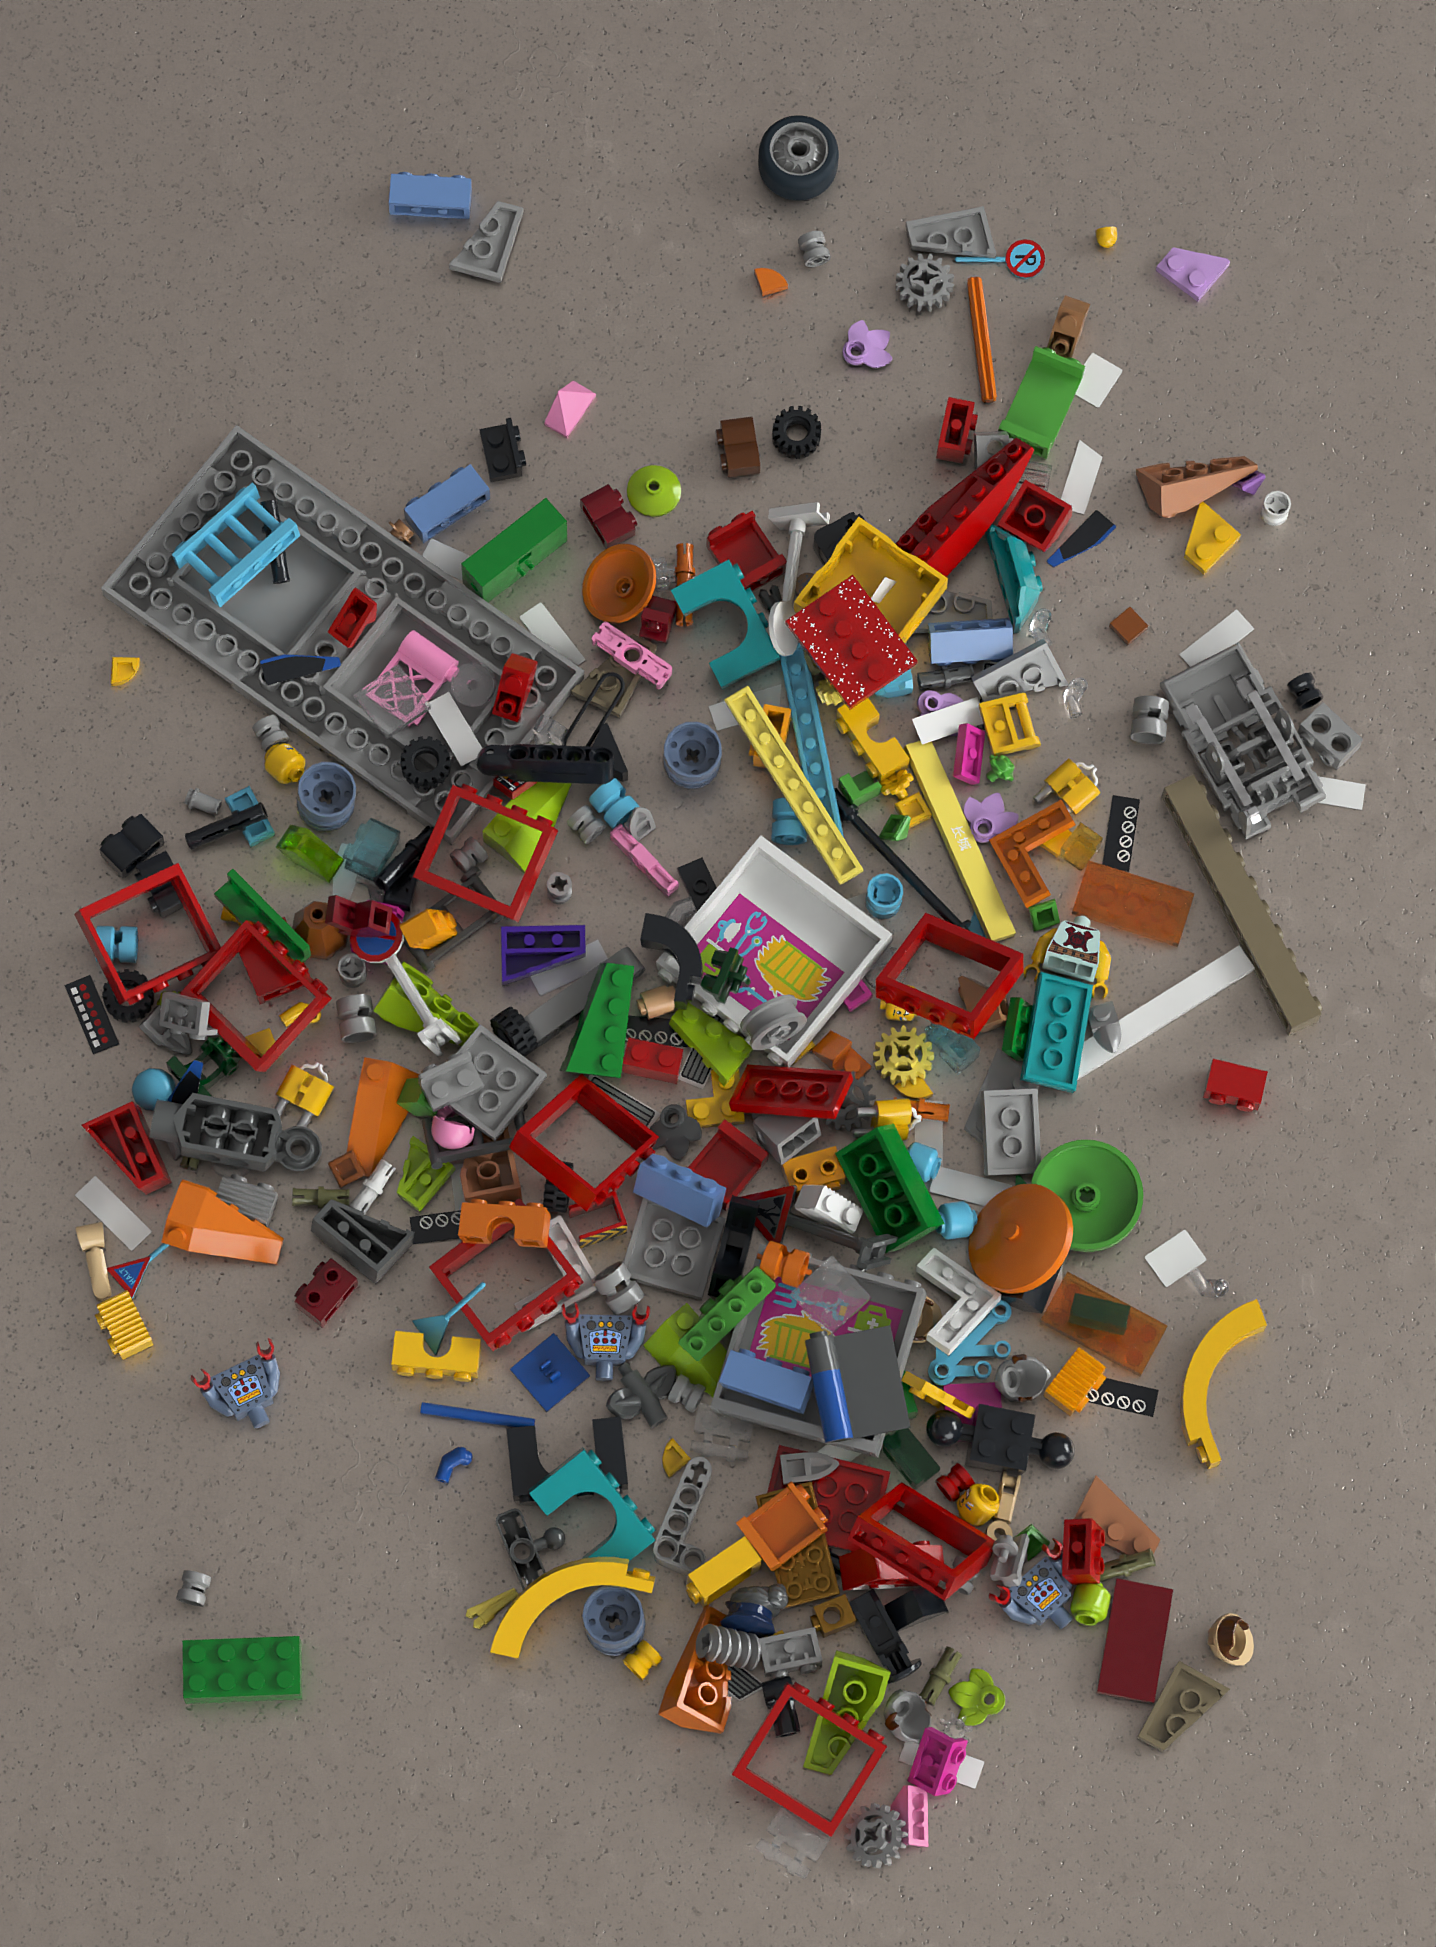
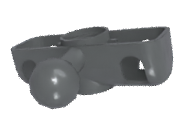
M516 1508L501 1513L496 1518V1525L522 1590H524L522 1577H524L528 1586L532 1579L536 1580L539 1577L537 1571L542 1569L543 1573H546L537 1551L545 1548L552 1550L560 1549L565 1543V1534L561 1529L552 1527L545 1531L543 1537L533 1541L521 1511ZM518 1516L521 1517L524 1524L521 1528H519L516 1520ZM501 1523L503 1524V1527L506 1532V1534L504 1535L499 1525ZM525 1544L528 1546L530 1556L527 1559L521 1560L514 1555V1548L517 1545Z

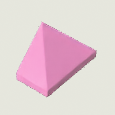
M575 381L570 382L558 391L544 425L568 438L596 397V393Z
M903 1786L890 1806V1812L895 1810L900 1813L897 1820L906 1822L901 1831L908 1833V1836L902 1838L901 1841L905 1845L928 1847L927 1792L916 1786Z

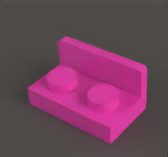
M933 1727L925 1728L907 1781L934 1796L949 1794L957 1783L956 1775L960 1764L965 1759V1749L968 1741L964 1738L953 1739Z

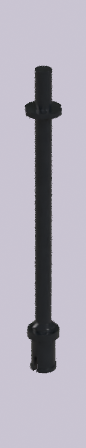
M834 788L841 822L851 823L945 921L969 930L968 928L972 922L970 920L961 922L859 816V807L856 804H851L837 788Z

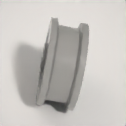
M782 995L770 999L754 1008L742 1019L740 1027L743 1032L749 1033L751 1037L750 1045L753 1050L759 1051L777 1046L793 1037L805 1026L807 1018L804 1013L798 1012L796 1009L797 1000L793 995Z

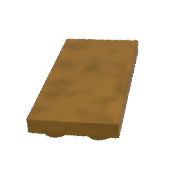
M812 1482L803 1483L801 1485L811 1497L807 1502L814 1510L818 1505ZM784 1489L755 1496L758 1509ZM825 1533L774 1571L777 1584H783L788 1595V1603L784 1609L840 1595Z

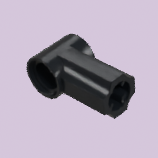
M790 1676L762 1682L767 1708L771 1709L787 1682L793 1685ZM792 1697L788 1699L773 1724L776 1738L800 1733L798 1715L794 1705L796 1700Z

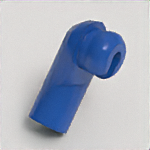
M457 1447L444 1454L441 1458L435 1480L449 1483L453 1468L459 1464L469 1465L473 1458L472 1453L466 1450L465 1447Z

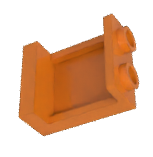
M792 1481L789 1482L784 1490L747 1518L744 1516L736 1522L772 1572L828 1531L824 1525L828 1519L819 1507H816L814 1510L807 1502L811 1497L801 1483L795 1486Z

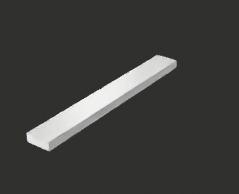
M1240 945L1119 1020L1121 1041L1115 1053H1110L1103 1049L1097 1043L1094 1036L1084 1041L1078 1080L1254 971L1255 967Z

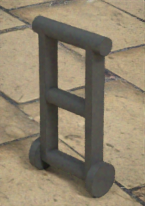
M478 867L470 869L461 877V886L469 889L473 887L476 892L496 900L478 877L481 874V870ZM449 893L429 909L446 910L449 912L446 906L458 897ZM488 911L464 930L456 921L457 935L429 956H427L422 948L409 947L405 937L403 943L426 973H429L436 967L434 965L436 960L487 922L492 920L495 924L505 917Z
M527 1103L514 1118L516 1131L526 1123L524 1111L528 1107ZM455 1116L445 1118V1121H455L466 1126L469 1125L471 1130L474 1127L473 1146L440 1152L438 1143L434 1141L431 1134L433 1119L427 1117L421 1121L433 1169L441 1168L443 1166L442 1163L511 1150L509 1146L513 1138L484 1143L482 1132L463 1117Z

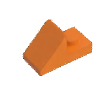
M831 1030L811 1050L831 1070L856 1071L855 1078L858 1080L865 1076L872 1068L865 1059L851 1048L852 1041Z

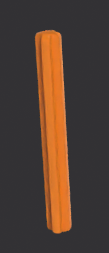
M970 277L967 280L981 397L984 403H991L996 401L997 395L983 285L980 277Z

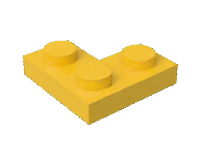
M739 1069L725 1087L718 1080V1074L711 1070L713 1097L686 1100L688 1117L696 1119L701 1128L718 1127L724 1119L732 1125L745 1124L744 1112H732L729 1106L730 1099L740 1081Z

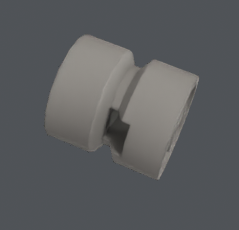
M1139 696L1134 699L1132 715L1136 719L1132 721L1130 737L1132 740L1144 744L1165 742L1167 724L1164 721L1168 719V700L1157 696Z
M356 994L342 997L336 1001L338 1019L343 1020L339 1024L341 1040L343 1042L359 1043L371 1040L377 1036L375 1019L370 1017L374 1013L371 996Z
M623 1261L610 1265L592 1280L599 1293L607 1295L605 1301L614 1315L630 1309L645 1295L636 1281H630L631 1273Z

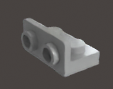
M163 992L159 1026L170 1028V1033L186 1035L190 1033L189 1038L206 1040L207 1035H217L218 1029L207 1027L210 1002L173 992Z
M457 1052L449 1056L447 1062L438 1066L431 1064L425 1067L421 1074L418 1075V1083L433 1112L484 1089V1083L472 1062L470 1052L464 1054Z
M815 1627L759 1639L765 1677L771 1676L772 1680L788 1677L790 1672L799 1670L800 1674L813 1673L817 1671L818 1666L822 1665V1656Z

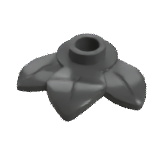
M677 1104L666 1106L660 1114V1120L650 1127V1130L659 1136L653 1149L665 1146L669 1154L676 1160L682 1159L688 1152L690 1141H697L702 1138L699 1122L694 1118L688 1117L686 1110ZM677 1114L679 1116L678 1121L671 1123V1117Z

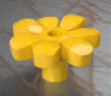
M899 770L897 776L893 774L888 779L880 782L882 786L880 791L884 796L890 793L891 795L896 794L898 800H903L908 796L905 788L910 785L909 782L913 781L914 778L907 770Z

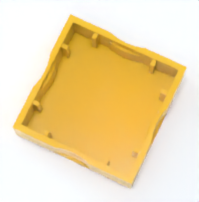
M858 517L836 545L828 562L814 574L795 599L794 611L796 613L851 575H854L870 598L883 579L887 577L897 582L880 603H874L899 637L906 643L947 589L948 578L917 556L900 549L888 536Z

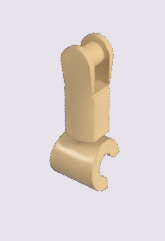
M98 1222L76 1227V1234L83 1252H86L93 1293L98 1301L103 1302L111 1297V1287L104 1251L100 1249L104 1248L103 1224Z
M1005 1471L1002 1472L997 1492L999 1496V1510L992 1517L994 1522L984 1532V1534L995 1541L997 1538L994 1533L1013 1537L1012 1529L1008 1524H1011L1021 1475L1013 1477L1006 1475L1007 1472ZM1004 1486L1013 1488L1012 1494L1003 1492Z

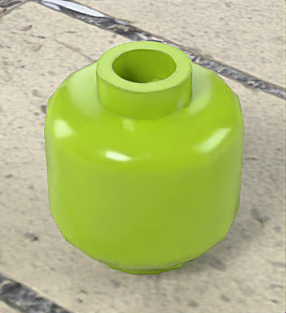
M1083 1583L1077 1585L1074 1589L1070 1605L1071 1613L1075 1616V1619L1079 1623L1089 1626L1103 1621L1107 1616L1111 1600L1109 1591L1103 1587L1102 1583Z

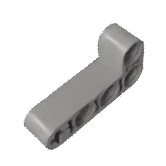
M694 1457L686 1465L653 1546V1557L656 1563L685 1576H688L689 1573L697 1569L686 1566L684 1561L688 1556L693 1555L700 1559L701 1564L698 1567L706 1563L704 1552L700 1548L685 1542L711 1479L712 1467L710 1462L704 1457ZM702 1467L704 1474L699 1475L696 1486L692 1484L694 1479L693 1470ZM685 1492H690L694 1494L696 1500L694 1503L687 1505L681 1502L680 1496ZM678 1518L685 1523V1527L680 1531H674L670 1528L669 1522ZM662 1545H670L674 1549V1553L670 1557H662L658 1553V1549Z

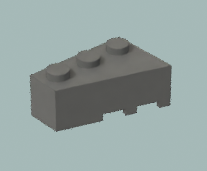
M331 1199L312 1219L311 1232L376 1284L412 1246L415 1232L389 1225L390 1222L383 1219L379 1221L364 1215L365 1212Z

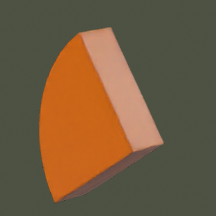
M768 268L754 269L762 296L788 289L786 280L778 272Z

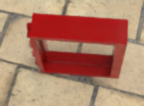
M463 783L461 788L452 785L413 877L519 923L558 830L551 826L553 821L538 815L537 819L526 816L528 811L521 807L512 805L511 809L502 806L503 800L487 794L486 798L476 795L478 790ZM460 798L542 832L510 906L429 872V868Z
M179 863L85 906L74 914L119 1004L128 1001L129 1005H132L144 999L143 993L151 989L155 994L169 987L168 981L176 977L180 982L194 975L192 970L201 965L204 967L221 948ZM171 881L207 953L126 991L90 919Z
M925 912L875 979L876 998L885 1001V1003L900 1007L910 1014H916L928 1019L934 1024L949 1028L957 1034H963L975 1039L1023 973V953ZM925 940L1000 971L971 1012L896 981V978Z
M245 920L180 994L208 1001L201 993L254 936L315 996L314 1000L264 1055L210 1003L208 1024L212 1028L218 1029V1034L255 1071L266 1072L332 998L326 993L328 990L327 986L317 978L313 980L307 974L309 969L300 960L296 959L294 961L287 954L289 949L279 940L273 941L268 936L270 931L260 921L255 923Z
M581 1074L517 1130L509 1148L587 1212L595 1204L600 1206L608 1197L611 1189L615 1192L624 1182L626 1175L629 1177L633 1176L639 1169L640 1162L646 1160L653 1153L655 1154L656 1151L653 1150V1147L659 1136ZM576 1102L636 1150L596 1188L591 1186L535 1140L537 1136Z
M520 1198L514 1202L516 1206H526ZM510 1223L499 1225L493 1232L491 1244L515 1226ZM549 1235L547 1248L567 1273L563 1278L490 1333L467 1303L461 1308L462 1312L492 1351H495L497 1348L499 1349L504 1344L507 1346L512 1341L514 1335L520 1331L525 1332L534 1325L535 1319L542 1314L547 1315L552 1312L560 1300L565 1296H573L575 1294L574 1291L584 1283ZM462 1241L429 1266L456 1304L463 1297L448 1277L491 1244L463 1243Z
M903 1482L899 1483L857 1517L847 1539L944 1601L988 1564L993 1554L992 1548L995 1542L988 1535ZM902 1501L905 1503V1506L903 1508L896 1503ZM894 1509L968 1557L952 1569L878 1521ZM866 1532L867 1535L864 1539L861 1535ZM941 1580L946 1583V1589L939 1586Z
M796 1681L793 1685L787 1682L732 1770V1775L832 1837L887 1748V1745L882 1742L885 1737L871 1728L868 1732L859 1728L858 1724L860 1721L847 1713H844L842 1717L832 1711L835 1706L824 1698L820 1697L816 1701L808 1696L810 1690ZM790 1697L874 1749L831 1820L747 1768Z

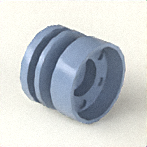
M685 722L676 726L668 734L664 744V769L668 777L676 785L687 789H697L708 785L717 776L722 756L721 741L717 733L703 723ZM687 756H697V762L694 763L692 760L687 762Z
M334 762L317 763L304 771L298 785L297 810L300 818L307 826L317 831L329 832L341 828L349 821L354 812L356 784L353 776L345 767ZM321 798H325L327 801L331 799V803L321 802Z
M609 1585L599 1588L589 1596L584 1604L582 1617L587 1638L592 1646L601 1653L612 1656L627 1654L635 1649L644 1637L646 1624L641 1602L634 1592L625 1587ZM615 1619H619L620 1625H616L614 1629H611L609 1622L613 1623Z

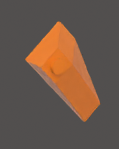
M364 1057L347 1152L354 1150L366 1173L363 1177L369 1178L379 1161L383 1159L396 1133L399 1132L403 1121L409 1113L397 1104L404 1084L409 1078H418L419 1074L393 1062Z
M182 1179L166 1220L162 1243L190 1252L270 1264L278 1263L284 1240L283 1237L256 1219L250 1220L238 1212L239 1208L232 1203L228 1205L216 1197L217 1193L210 1188Z
M709 1605L704 1607L666 1687L658 1714L683 1728L723 1733L731 1709V1697H728V1681L731 1680V1670H728V1665L725 1663L709 1662L705 1656L699 1659L696 1654V1640L700 1630L708 1624H713L717 1627L721 1626L720 1621L727 1616Z

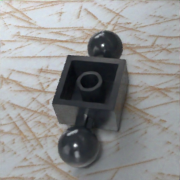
M979 1404L975 1408L972 1425L962 1423L958 1415L949 1410L935 1412L930 1416L926 1424V1432L929 1439L938 1446L948 1447L955 1444L958 1440L969 1442L965 1465L1022 1475L1026 1471L1029 1454L1039 1456L1043 1464L1052 1469H1061L1068 1466L1075 1455V1447L1072 1440L1063 1433L1053 1432L1046 1435L1043 1439L1032 1437L1035 1421L1034 1414Z

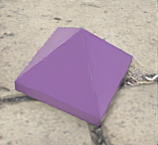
M1256 470L1232 485L1254 495L1266 477L1263 473Z

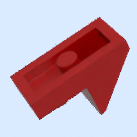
M354 588L329 628L328 633L347 648L353 647L365 626L376 620L377 603L358 588Z

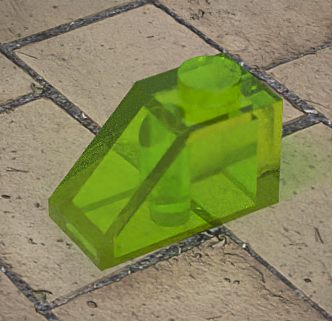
M290 825L276 846L293 863L329 883L344 862L342 857L308 828Z

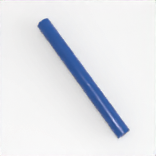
M422 1402L420 1411L421 1414L508 1427L535 1425V1419L425 1402Z

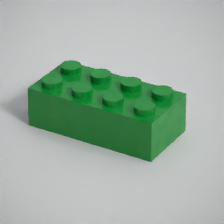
M894 1124L876 1127L835 1153L876 1236L888 1233L897 1237L896 1243L887 1245L885 1253L902 1250L945 1224Z
M300 1636L182 1640L183 1699L186 1704L302 1699Z

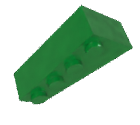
M600 963L589 991L586 1005L579 1017L575 1034L570 1041L569 1050L559 1071L621 1078L634 966Z

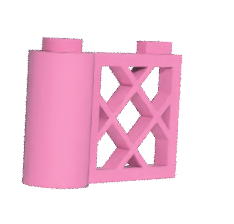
M412 630L404 638L398 652L365 696L409 728L413 723L418 726L427 714L424 710L425 704L430 702L443 683L447 680L452 682L458 675L460 670L457 667L459 661L415 630ZM399 661L409 667V677L394 679L393 669ZM413 670L420 675L413 676ZM427 679L433 684L427 693L416 694L415 680ZM411 681L413 695L397 698L395 684ZM392 685V699L381 700L375 696V693L381 686ZM413 700L415 709L408 718L399 713L398 702ZM394 703L395 709L388 704Z

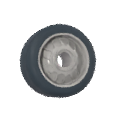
M802 115L780 119L767 129L760 142L758 167L761 178L772 192L785 199L801 201L814 198L828 189L836 176L839 159L838 144L831 130L817 119Z

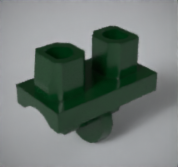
M730 947L728 952L715 950L711 964L713 967L719 968L720 972L717 977L706 973L700 985L704 991L713 995L716 1001L722 1004L726 1003L730 991L737 994L740 986L749 987L751 980L745 976L748 968L742 965L744 958L738 954L739 951L735 948Z

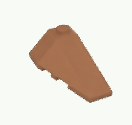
M1241 456L1212 459L1210 464L1207 465L1195 463V461H1185V467L1170 468V463H1161L1136 469V475L1149 508L1161 517L1170 518L1174 517L1176 513L1191 509L1258 470V465L1247 457Z
M508 1126L496 1141L510 1138ZM482 1132L484 1143L494 1142V1140ZM471 1141V1143L465 1147L473 1146V1142ZM512 1150L464 1159L460 1179L465 1202L470 1203L472 1199H481L487 1201L488 1204H498L499 1201L515 1202L519 1198L522 1200L521 1187Z

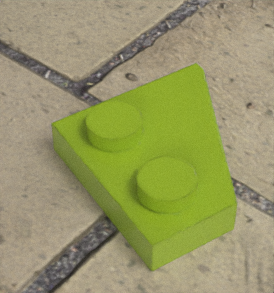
M412 1136L409 1142L407 1160L405 1159L403 1166V1177L399 1181L397 1194L401 1199L421 1212L454 1173L456 1168L453 1164L447 1162L442 1163L443 1166L441 1168L433 1169L427 1145L415 1136Z

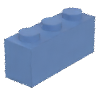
M409 172L391 174L389 212L391 215L470 219L471 178L461 175L440 177L437 174L431 173L424 176L413 175Z
M471 464L465 468L460 467L443 483L437 482L432 485L428 493L422 497L411 499L404 508L405 520L421 541L425 543L490 499V489Z
M1010 618L928 623V651L931 664L936 663L939 666H948L952 662L976 664L980 660L1000 662L1013 655V627Z
M653 1153L640 1164L633 1193L702 1226L708 1227L720 1216L727 1188L717 1184L712 1179L704 1178L692 1172L687 1167H681L669 1161L664 1156Z
M740 1348L739 1352L730 1350L719 1383L724 1388L804 1414L814 1387L809 1371L796 1366L793 1367V1370L782 1367V1362L769 1357L766 1358V1361L757 1359L754 1352Z

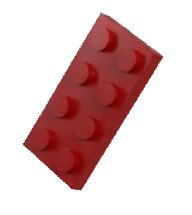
M747 1064L730 1099L729 1106L732 1112L836 1119L853 1082V1077L849 1071Z

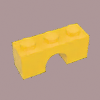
M867 698L851 710L844 704L837 709L835 724L842 734L846 733L850 738V746L856 756L861 755L866 762L865 769L872 779L876 777L880 783L893 774L897 775L899 770L907 769L910 758L895 737L883 743L875 742L869 738L867 731L879 723L880 716L870 699Z
M395 1331L391 1366L392 1370L397 1371L398 1375L414 1376L415 1372L425 1373L427 1378L442 1379L443 1375L454 1376V1380L469 1382L471 1378L478 1379L481 1339L452 1336L450 1350L444 1356L432 1357L424 1350V1333Z

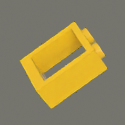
M744 1536L689 1573L686 1593L695 1605L700 1603L702 1608H704L758 1572L761 1568L762 1559L747 1537Z

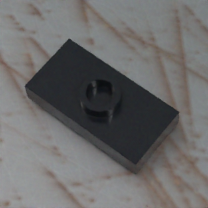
M419 860L414 862L385 891L383 903L397 906L401 910L410 912L418 880L413 875Z
M703 857L677 868V872L696 912L717 888Z

